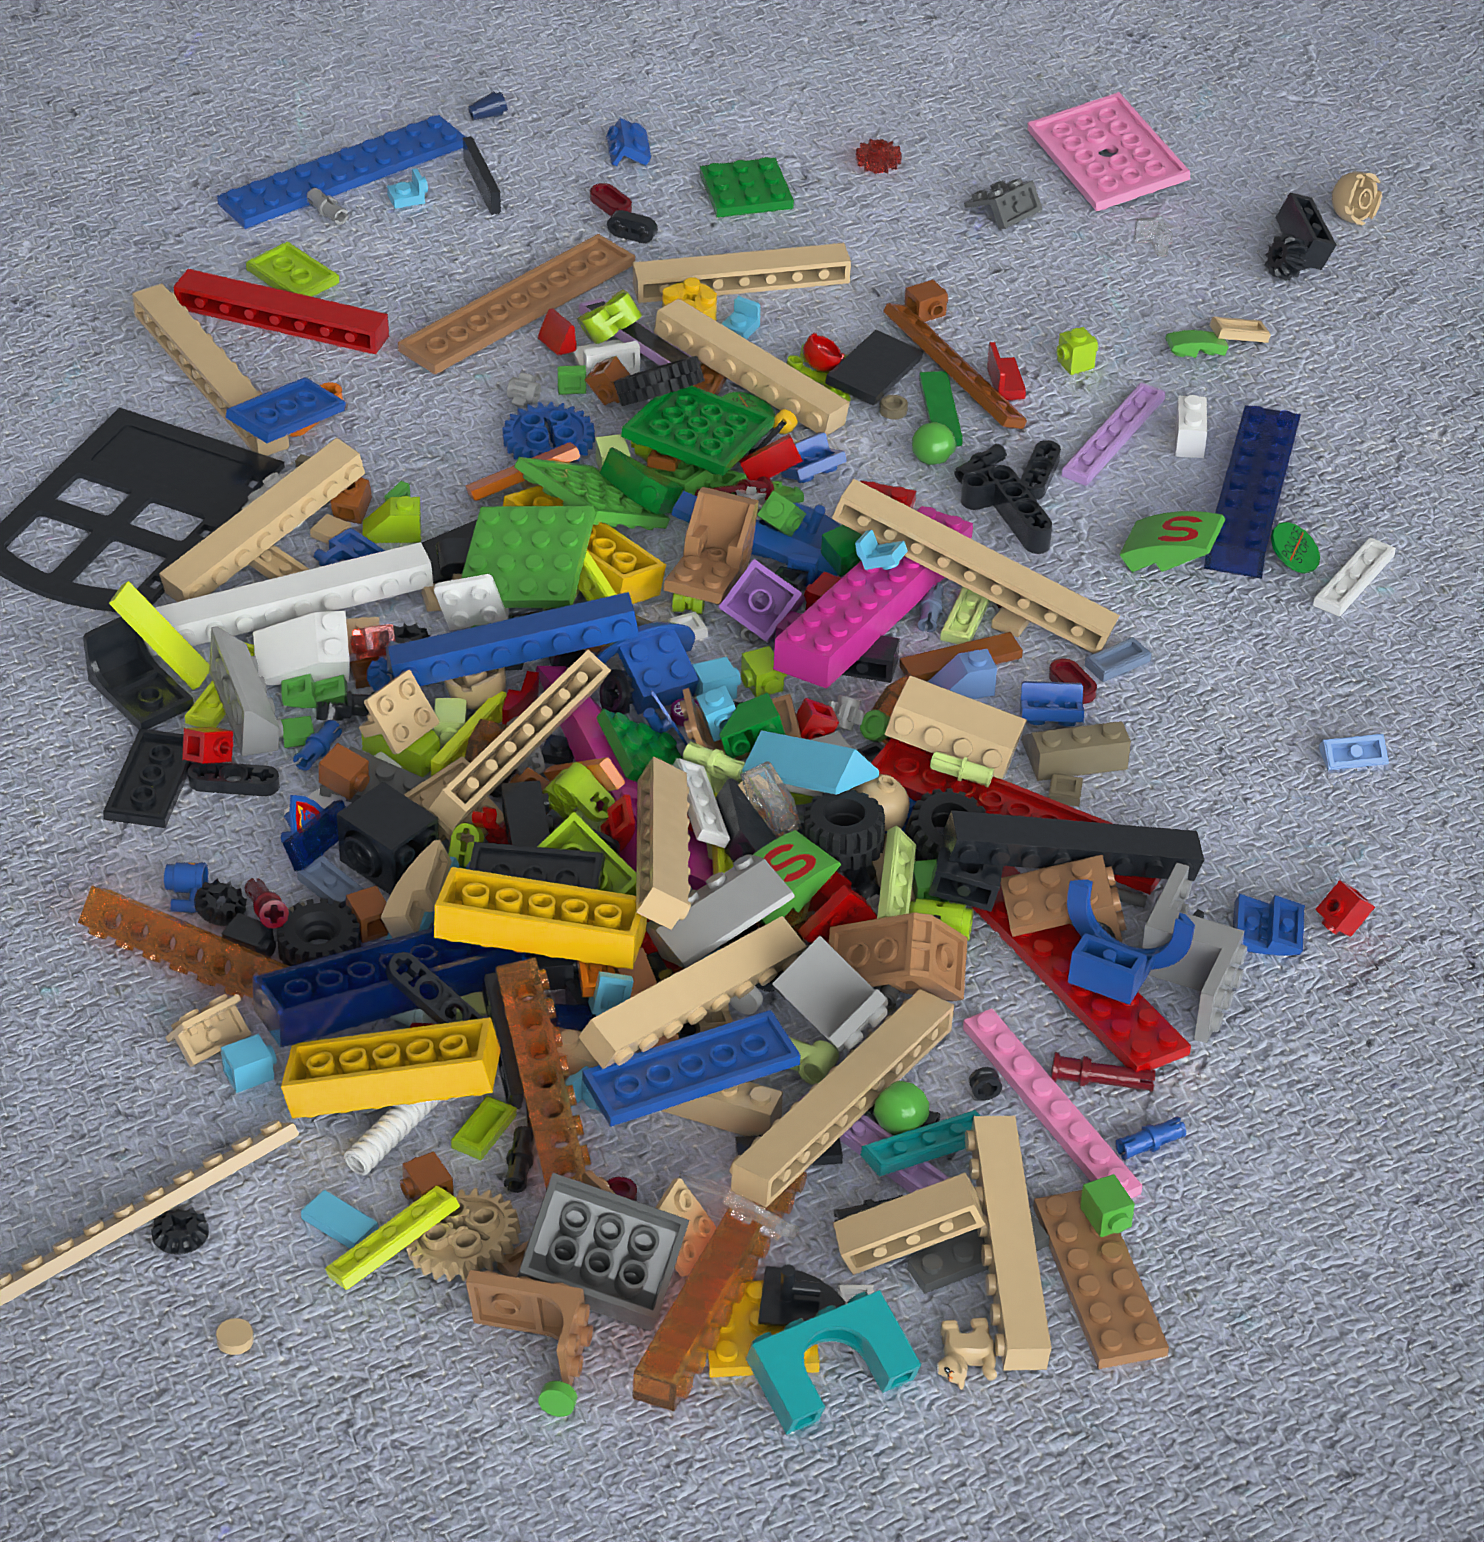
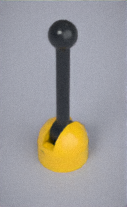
M780 410L775 415L774 430L755 449H751L748 455L765 447L778 433L785 435L790 433L798 424L795 415L789 410Z

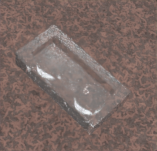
M728 1191L722 1202L734 1209L731 1213L732 1217L748 1225L751 1224L752 1220L762 1225L760 1232L777 1241L780 1240L781 1236L794 1240L800 1229L799 1226L732 1191Z

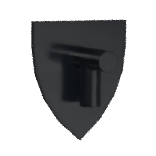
M784 1265L783 1267L766 1266L758 1324L787 1326L798 1319H803L805 1322L815 1318L816 1314L822 1309L831 1305H835L838 1308L845 1305L846 1301L831 1286L815 1276L796 1270L792 1265Z

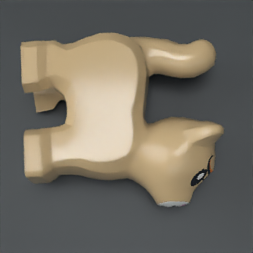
M985 1317L972 1318L970 1324L973 1330L969 1333H961L956 1320L942 1321L940 1333L945 1356L937 1362V1373L945 1377L949 1382L956 1383L960 1390L965 1385L968 1371L967 1365L983 1366V1375L989 1381L997 1377L994 1369L996 1365L994 1342L989 1334L988 1321Z

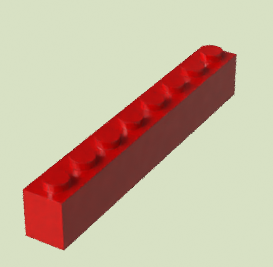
M187 269L174 285V294L177 301L182 306H185L188 312L375 355L389 337L388 314L192 269Z

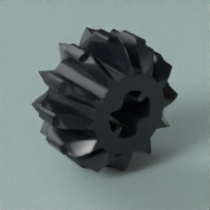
M1282 234L1279 237H1274L1273 244H1268L1269 251L1264 254L1268 259L1264 265L1268 267V273L1272 274V276L1283 280H1291L1294 277H1299L1300 270H1306L1304 263L1309 260L1306 257L1309 248L1305 246V241L1300 237Z

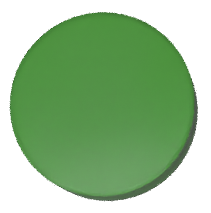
M879 710L867 712L860 725L861 734L873 742L884 741L888 737L884 734L890 721L889 715Z
M550 1381L542 1387L538 1402L546 1413L556 1417H565L573 1412L577 1402V1393L565 1382Z

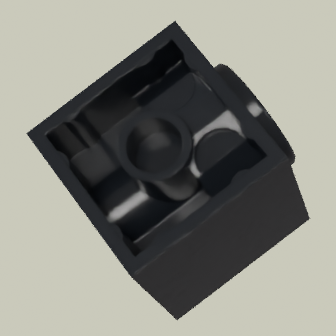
M385 782L380 783L337 813L340 861L390 895L407 868L434 840H439L438 817Z

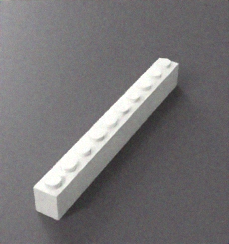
M419 542L155 607V609L191 646L211 642V627L218 626L232 636H236L313 612L336 611L424 589V587L433 586L432 567L422 543ZM144 640V643H145V645H146V647H147V649H148L150 655H151V656H156V655H158V654L150 647V645Z

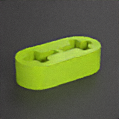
M462 823L453 830L448 855L449 857H456L459 866H462L464 856L465 867L471 861L474 842H484L482 830L470 823ZM470 829L469 832L474 836V841L468 842L465 852L466 842L461 840L462 834H467Z

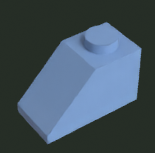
M988 649L959 653L928 682L971 699L995 696L997 667Z

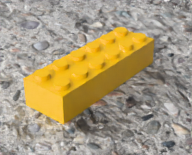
M539 485L505 495L502 506H563V500L547 495L542 491L544 487ZM599 522L598 525L593 524L587 551L616 595L629 592L632 604L659 596L666 564L611 526Z
M451 867L435 903L434 938L446 939L451 942L477 944L483 947L508 949L520 953L540 954L550 958L559 957L577 960L582 963L609 965L614 968L633 969L646 932L647 918L636 913V896Z
M491 1017L293 1043L281 1083V1089L292 1119L301 1117L311 1118L332 1113H348L350 1111L371 1108L380 1109L386 1106L402 1104L412 1105L418 1102L448 1100L450 1098L471 1095L481 1096L493 1092L501 1049Z

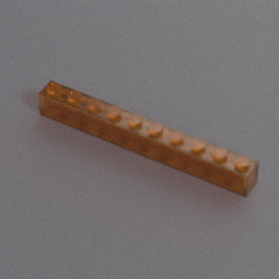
M803 1172L767 1207L759 1205L739 1194L735 1195L634 1371L632 1399L675 1411L680 1400L688 1398L692 1389L694 1375L702 1373L706 1362V1354L708 1350L713 1351L715 1349L721 1327L728 1326L734 1303L740 1304L742 1301L747 1280L752 1281L756 1275L758 1260L767 1256L772 1235L777 1236L780 1232L783 1215L790 1214L796 1192L801 1193L807 1179L806 1172Z

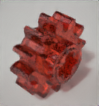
M869 139L868 144L860 143V148H856L857 166H864V171H871L874 174L883 172L887 174L889 168L897 170V165L901 164L902 153L900 152V146L893 147V141Z

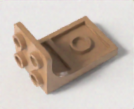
M683 689L685 700L679 702L684 718H689V720L684 721L689 740L693 739V741H696V744L708 749L722 750L724 755H726L721 739L713 741L704 723L700 707L694 702L690 689ZM786 694L773 698L772 701L780 715L785 734L802 738L791 695ZM750 752L733 759L740 761L745 757L748 758Z
M1098 855L1001 878L1012 936L1072 923L1067 909L1069 883L1073 880L1087 879L1093 881L1091 908L1096 920L1108 925L1113 930L1115 939L1123 942L1121 931H1125L1127 928L1117 886H1115L1116 882L1112 866L1105 867L1103 856Z
M470 1270L466 1279V1285L474 1323L546 1335L558 1340L557 1356L562 1382L572 1387L574 1378H579L582 1373L584 1362L582 1352L584 1346H590L593 1336V1326L588 1324L590 1305L585 1304L583 1288L571 1287L560 1282L547 1283L535 1281L524 1276L517 1278L499 1275L493 1271L481 1272Z

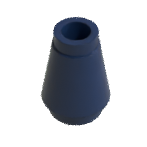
M493 91L468 106L472 120L502 116L503 112L508 111L502 92L495 93Z

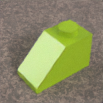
M390 497L363 520L362 535L373 543L421 542L420 497Z

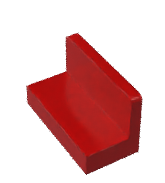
M989 342L987 370L994 389L1006 400L1025 399L1026 388L1015 357L1000 358L996 343Z

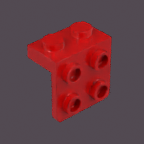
M843 885L831 895L830 899L815 914L807 919L798 929V932L811 944L819 936L829 944L830 927L877 919V914L865 898L846 885Z

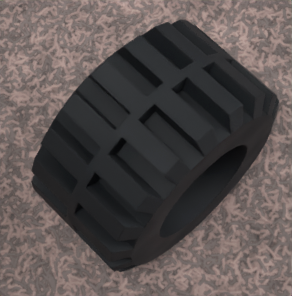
M946 788L945 792L935 789L932 794L927 792L922 795L921 800H917L905 828V834L916 844L915 861L937 859L940 847H945L943 835L935 827H945L951 810L985 813L984 807H978L976 805L977 800L974 797L969 799L965 796V792L959 791V794L954 793L953 789Z
M856 790L844 791L837 795L824 792L822 796L814 797L812 803L807 804L804 811V837L839 861L841 864L838 868L839 871H846V869L858 870L861 866L867 867L872 864V861H877L880 858V853H883L885 814L882 805H878V801L875 798H869V795L863 792L857 793Z

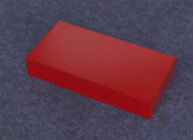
M790 434L740 459L739 463L747 479L756 481L760 477L771 478L803 460Z

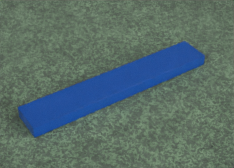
M683 491L673 507L671 515L689 523L697 496ZM756 522L753 551L787 565V557L790 552L818 558L817 578L824 571L838 576L836 571L823 557L820 549Z

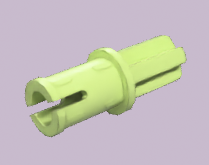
M938 751L933 754L930 762L931 769L958 777L957 781L965 779L985 787H989L994 773V768L970 762L967 757L960 759Z

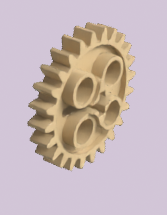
M474 1188L470 1195H465L464 1190L460 1189L456 1197L460 1207L406 1246L409 1260H412L414 1268H421L424 1276L432 1272L435 1280L446 1274L447 1281L451 1282L455 1275L460 1274L462 1281H465L470 1270L480 1271V1269L486 1268L489 1271H493L492 1263L494 1261L499 1263L506 1262L503 1253H514L512 1244L520 1242L518 1234L521 1233L517 1211L512 1208L510 1200L504 1202L502 1194L492 1197L491 1190H487L482 1195H479L478 1189Z

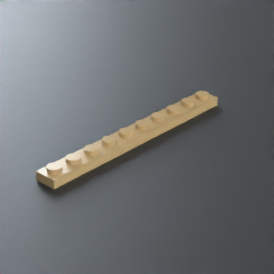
M274 1120L263 1125L260 1128L261 1133L253 1138L250 1136L243 1137L232 1143V1150L222 1155L219 1152L205 1158L202 1161L203 1166L197 1170L192 1171V1169H188L175 1175L172 1178L174 1183L165 1188L158 1186L143 1194L144 1200L135 1205L128 1203L113 1211L114 1217L105 1222L98 1220L85 1226L82 1229L84 1234L74 1240L72 1237H68L55 1243L52 1246L53 1251L44 1257L36 1255L25 1260L21 1264L22 1269L11 1275L10 1272L1 1274L0 1306L299 1136L295 1124Z

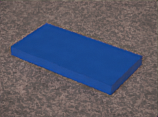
M304 377L228 408L225 418L265 443H270L345 411L346 402Z

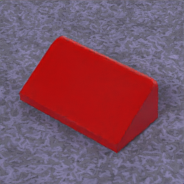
M548 309L539 331L538 339L556 355L576 351L574 325L555 309Z

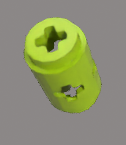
M916 898V901H910L909 913L939 915L942 922L966 936L967 941H970L973 909L966 908L965 904L938 902Z

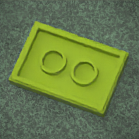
M288 241L246 262L247 271L272 288L313 297L339 284L338 274Z

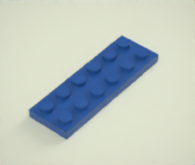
M768 1010L651 1048L645 1052L635 1053L627 1062L620 1066L614 1063L605 1069L598 1065L582 1070V1080L607 1123L612 1127L800 1065L801 1055L772 1010Z

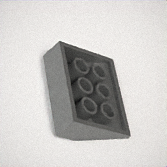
M552 1173L516 1277L524 1276L535 1281L547 1283L560 1282L571 1287L583 1288L585 1304L590 1305L591 1311L652 1331L660 1315L689 1219Z

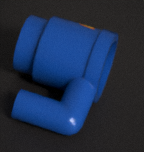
M176 862V864L166 865L164 872L165 890H174L175 893H190L189 900L171 899V912L197 913L194 906V898L197 890L202 887L204 882L208 883L209 872L207 863Z

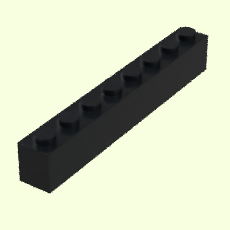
M540 780L502 784V812L508 845L537 847L554 831L552 815L546 816V812L550 811L548 793H542ZM527 953L534 992L565 989V982L573 980L574 974H579L577 960L559 957L550 958L545 955Z
M951 810L943 830L948 862L1043 869L1102 855L1105 867L1112 866L1114 875L1169 879L1176 863L1189 866L1187 880L1195 881L1204 862L1198 832L1192 830Z

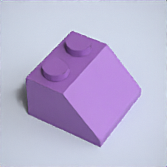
M753 559L718 608L768 643L776 635V626L791 610L797 612L806 599L803 593Z

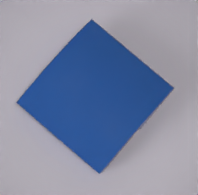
M1239 894L1234 902L1233 928L1245 931L1243 945L1247 946L1248 952L1277 956L1300 955L1303 951L1305 905L1274 895L1270 903H1266Z

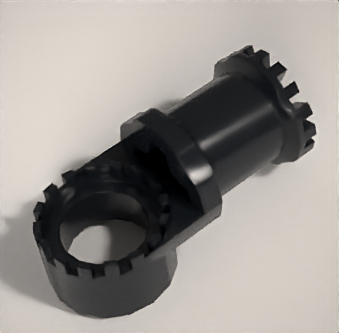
M346 691L344 703L338 702L336 704L334 702L333 704L329 702V705H327V702H317L316 719L343 721L344 719H350L351 716H367L369 711L364 704V700L371 695L352 694L351 691Z

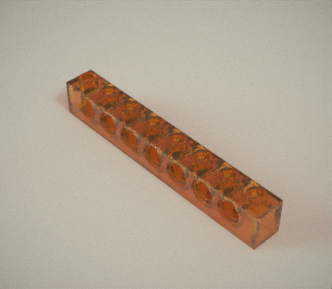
M91 886L78 923L89 927L88 933L102 939H107V936L116 939L115 945L130 951H133L134 948L143 951L142 957L160 963L163 959L170 962L169 968L171 970L188 975L189 971L198 975L196 980L214 987L216 983L225 986V993L231 996L239 994L241 999L246 995L253 998L252 1004L254 1006L269 1011L274 1007L281 1011L280 1017L299 1023L300 1018L313 1020L327 983L108 888ZM120 914L121 922L117 927L116 919L117 916ZM147 925V927H148V934H147V936L144 938V936H143V930H144L145 926ZM174 937L175 947L173 948V950H171L170 942L171 939ZM202 949L203 957L199 962L197 955L199 950ZM229 960L231 967L228 974H226L225 965ZM257 972L258 982L254 986L252 979L253 975ZM285 984L286 994L282 998L280 990L282 985Z
M536 958L498 966L496 971L546 1190L552 1173L562 1176L570 1172L576 1173L570 1179L582 1182V1174L586 1172L585 1166L591 1165L587 1144L579 1145L578 1136L584 1135L580 1114L572 1115L571 1106L577 1105L573 1085L566 1086L564 1077L570 1076L566 1055L559 1057L557 1048L563 1047L559 1026L552 1028L550 1021L552 1018H557L553 999H545L543 991L550 989L546 969L538 970ZM526 997H533L530 1000L523 1001ZM535 1025H539V1026H540V1027L537 1028V1029H533V1030L529 1029L531 1026H535ZM540 1054H546V1055H547V1056H545L544 1058H540V1059L535 1058L536 1056H538V1055H540ZM545 1084H554L549 1088H542V1086ZM553 1113H561V1115L555 1118L548 1117ZM562 1142L568 1143L565 1147L562 1148L555 1147L557 1144Z

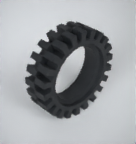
M693 356L637 372L613 382L621 406H626L675 392L705 380L698 357Z

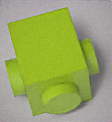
M1084 327L1059 333V344L1056 348L1057 361L1066 371L1073 375L1094 369L1096 352L1098 351L1096 338Z
M770 646L745 652L741 655V680L744 687L749 688L754 697L765 693L771 695L784 691V678L787 677V674L773 669L774 652Z

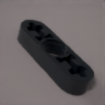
M1044 440L1036 444L1020 479L1036 500L1045 496L1060 461L1061 447L1054 441ZM1034 469H1044L1046 471H1036Z
M196 762L188 768L189 786L199 792L271 796L280 788L279 773L277 769L271 766L224 762L202 764ZM231 776L241 777V779L238 781L226 780L228 777Z

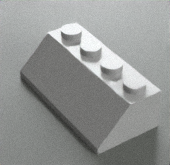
M218 626L211 627L209 672L220 701L223 704L241 755L248 756L278 751L279 737H283V725L280 718H275L273 699L271 697L267 698L265 679L263 676L259 677L256 657L250 655L248 647L244 642Z
M745 855L737 859L733 863L734 867L727 872H719L712 875L706 880L707 884L697 891L691 890L689 892L690 910L684 920L677 921L672 930L652 920L647 923L646 930L662 959L682 968H687L795 898V895L764 858L755 855Z

